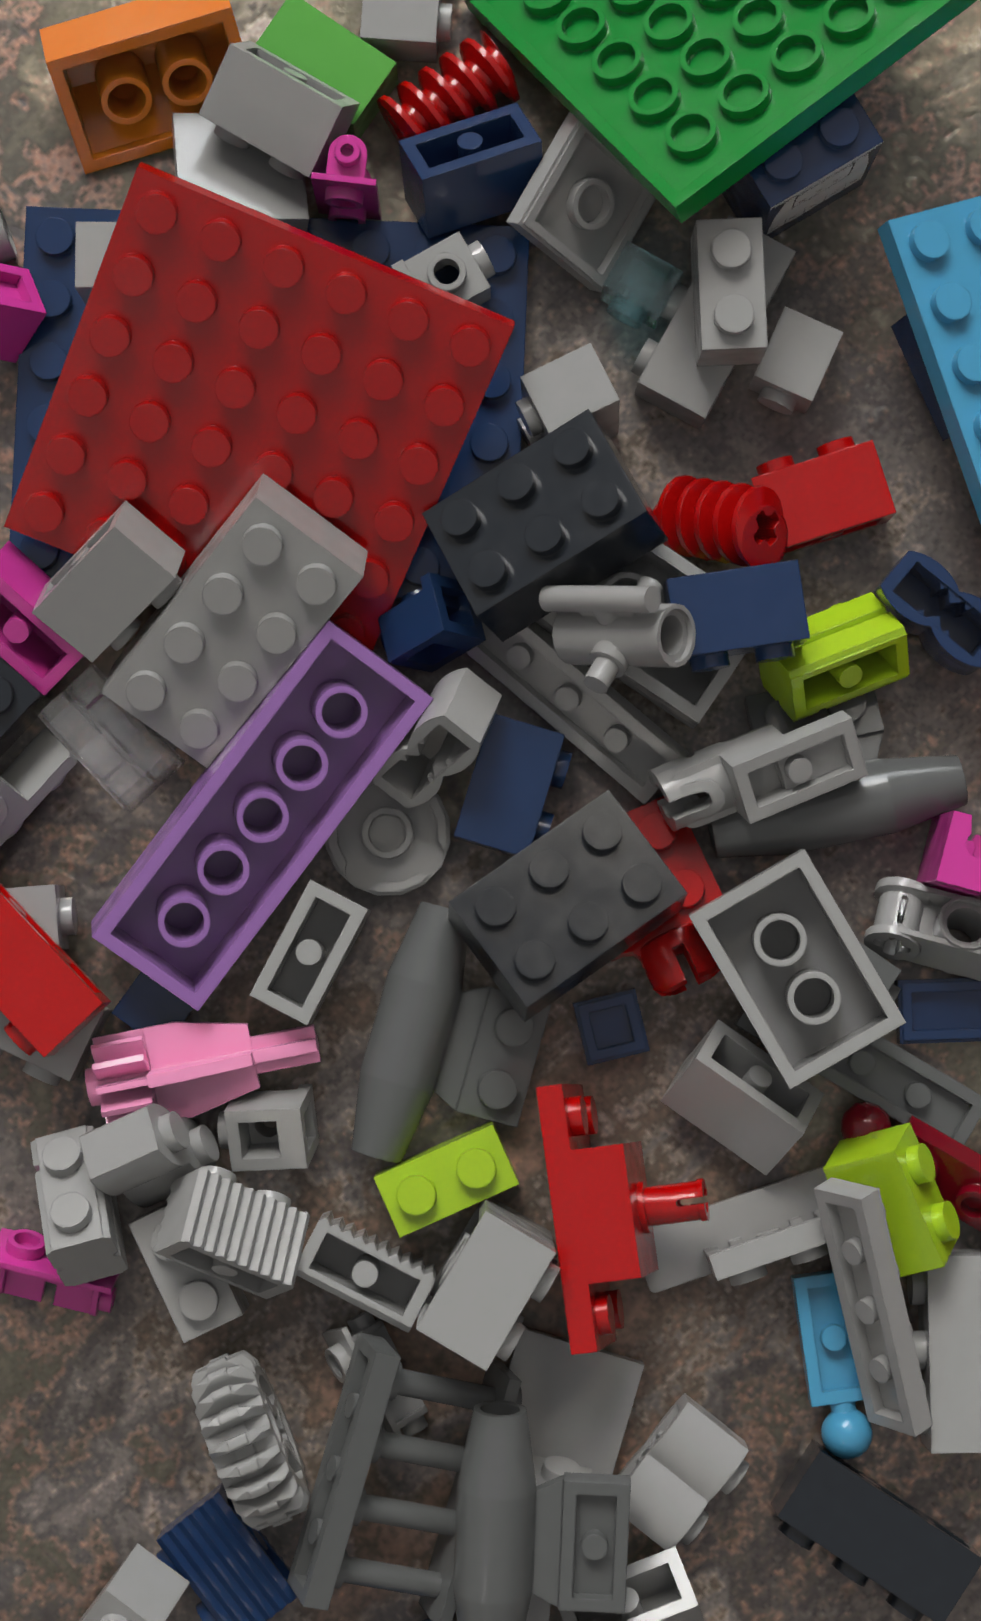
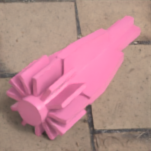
M174 1021L92 1038L91 1053L95 1064H92V1068L85 1069V1083L91 1106L101 1105L102 1118L105 1117L106 1124L152 1103L159 1104L170 1112L175 1111L181 1118H193L260 1088L258 1074L321 1062L319 1042L314 1024L251 1036L248 1023Z

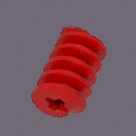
M480 30L482 46L474 39L468 37L459 43L461 60L449 52H445L438 58L441 75L428 66L418 71L420 89L406 80L397 86L400 104L387 95H383L376 100L386 124L398 143L400 140L455 123L457 120L461 121L476 116L474 109L478 106L482 107L486 112L498 109L495 94L498 92L503 93L513 103L520 100L512 69L497 45L484 31Z
M690 475L677 476L665 486L659 502H657L653 509V513L669 539L663 544L683 557H696L706 561L714 560L724 564L732 563L742 567L757 566L781 561L788 544V528L783 518L781 500L773 489L763 485L753 487L747 483L734 484L727 480L714 481L705 477L697 479Z

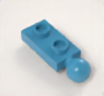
M833 1269L791 1275L809 1404L811 1407L830 1405L831 1410L821 1427L823 1444L831 1454L838 1458H857L864 1454L871 1445L873 1430L867 1416L856 1409L855 1401H861L863 1397Z

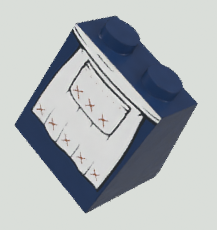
M853 94L724 191L722 195L737 218L762 217L763 234L774 238L860 187L884 141L856 95Z

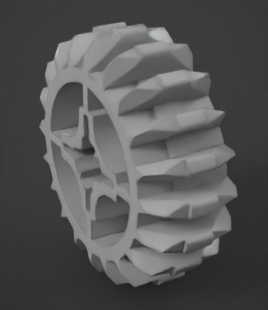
M245 1350L231 1355L226 1353L209 1360L210 1363L197 1369L193 1374L191 1396L196 1406L195 1414L201 1426V1434L205 1439L209 1456L217 1470V1476L224 1485L227 1498L232 1500L235 1511L242 1517L243 1522L257 1531L271 1525L275 1528L293 1520L292 1516L307 1510L310 1498L309 1482L304 1472L305 1466L298 1451L299 1446L294 1439L273 1384L269 1382L265 1369L260 1366L258 1359Z

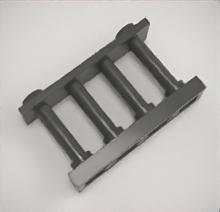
M358 1332L287 1582L302 1606L328 1611L334 1588L339 1589L343 1583L418 1595L420 1596L419 1604L431 1621H452L456 1610L453 1575L457 1482L466 1440L464 1446L386 1432L382 1425L388 1401L394 1400L397 1395L472 1410L477 1403L492 1400L511 1401L522 1405V1390L520 1387L522 1381L502 1361L493 1359L489 1368L485 1371L482 1384L402 1369L401 1356L383 1337ZM379 1458L456 1472L446 1508L366 1494L364 1484L370 1464L376 1463ZM362 1520L438 1534L428 1570L348 1556L346 1547L352 1526H358Z

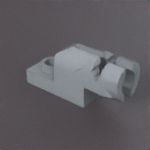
M841 710L785 734H782L771 724L763 725L727 741L718 742L696 750L692 757H679L649 770L648 775L650 783L654 787L658 786L665 797L657 801L660 812L667 825L673 831L684 827H701L735 812H738L749 824H752L868 776L852 717ZM706 792L707 796L699 798L693 794Z

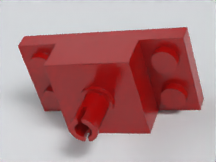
M556 1084L536 1087L571 1355L598 1352L617 1341L615 1329L624 1328V1308L619 1289L610 1290L609 1282L642 1278L659 1270L653 1226L698 1220L702 1222L709 1221V1202L689 1205L681 1204L682 1199L707 1196V1188L703 1178L696 1179V1181L647 1187L641 1141L591 1147L589 1135L598 1133V1116L593 1096H584L583 1084Z

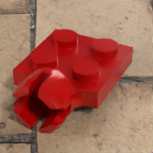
M664 796L627 812V814L688 894L679 913L611 960L613 962L622 957L634 956L641 962L654 991L662 997L687 991L685 985L688 983L676 958L681 954H684L699 985L711 979L720 971L688 914L722 895L691 828L684 827L673 831L667 825L657 804L658 800L665 798Z

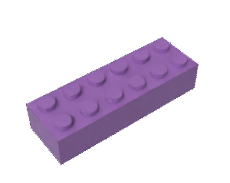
M329 619L209 767L203 771L92 919V937L192 1008L199 1011L433 698L424 689Z

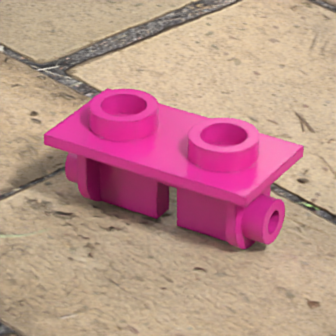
M354 135L337 137L329 147L326 174L311 173L318 212L328 214V220L330 221L350 219L358 220V224H366V219L381 220L377 179H371L370 173L366 169L367 149L360 138Z
M2 1227L0 1230V1293L41 1302L46 1282L57 1285L53 1303L55 1306L88 1313L92 1316H97L99 1311L111 1313L117 1288L114 1286L120 1274L76 1286H65L57 1274V1269H54L46 1256L44 1236L29 1229L11 1230Z

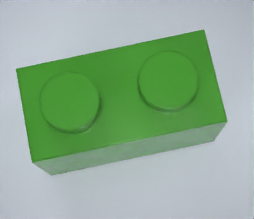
M286 0L256 42L262 48L360 103L346 135H354L361 138L379 112L376 100L383 95L390 96L399 83L397 62L304 0Z

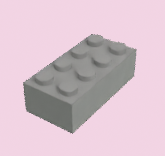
M263 473L181 577L183 579L182 583L174 595L161 608L154 611L113 663L102 694L208 768L363 578L368 551Z

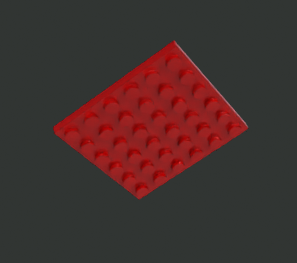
M140 162L135 171L4 527L75 554L106 520L127 501L186 551L177 573L181 578L264 473L368 551L363 578L329 619L373 651L381 633L378 618L392 608L428 524L422 513L438 503L512 334L515 321L151 165Z

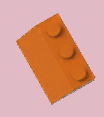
M135 0L39 29L45 61L85 175L173 148V113L200 112L230 43L242 42L229 0Z

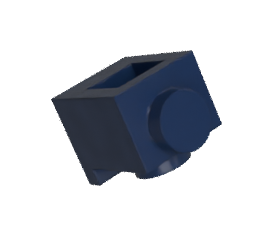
M428 572L420 577L422 589L405 594L400 599V604L379 616L378 622L381 630V642L386 651L388 663L432 673L486 641L482 621L476 616L458 580Z

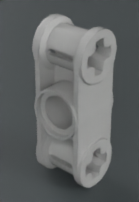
M899 876L882 878L876 883L874 897L879 903L874 925L865 931L864 945L887 959L905 960L938 969L947 974H956L981 981L980 900L925 886L916 880ZM949 929H958L965 932L972 942H962L955 939L950 934Z

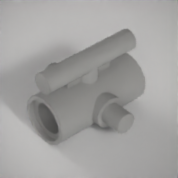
M641 577L636 586L546 585L539 593L541 608L546 612H558L553 623L552 632L553 645L558 657L566 664L591 665L583 682L588 689L595 693L605 694L614 678L622 677L629 666L678 668L685 665L695 647L696 630L690 611L684 605L661 603L663 587L657 580L651 577Z

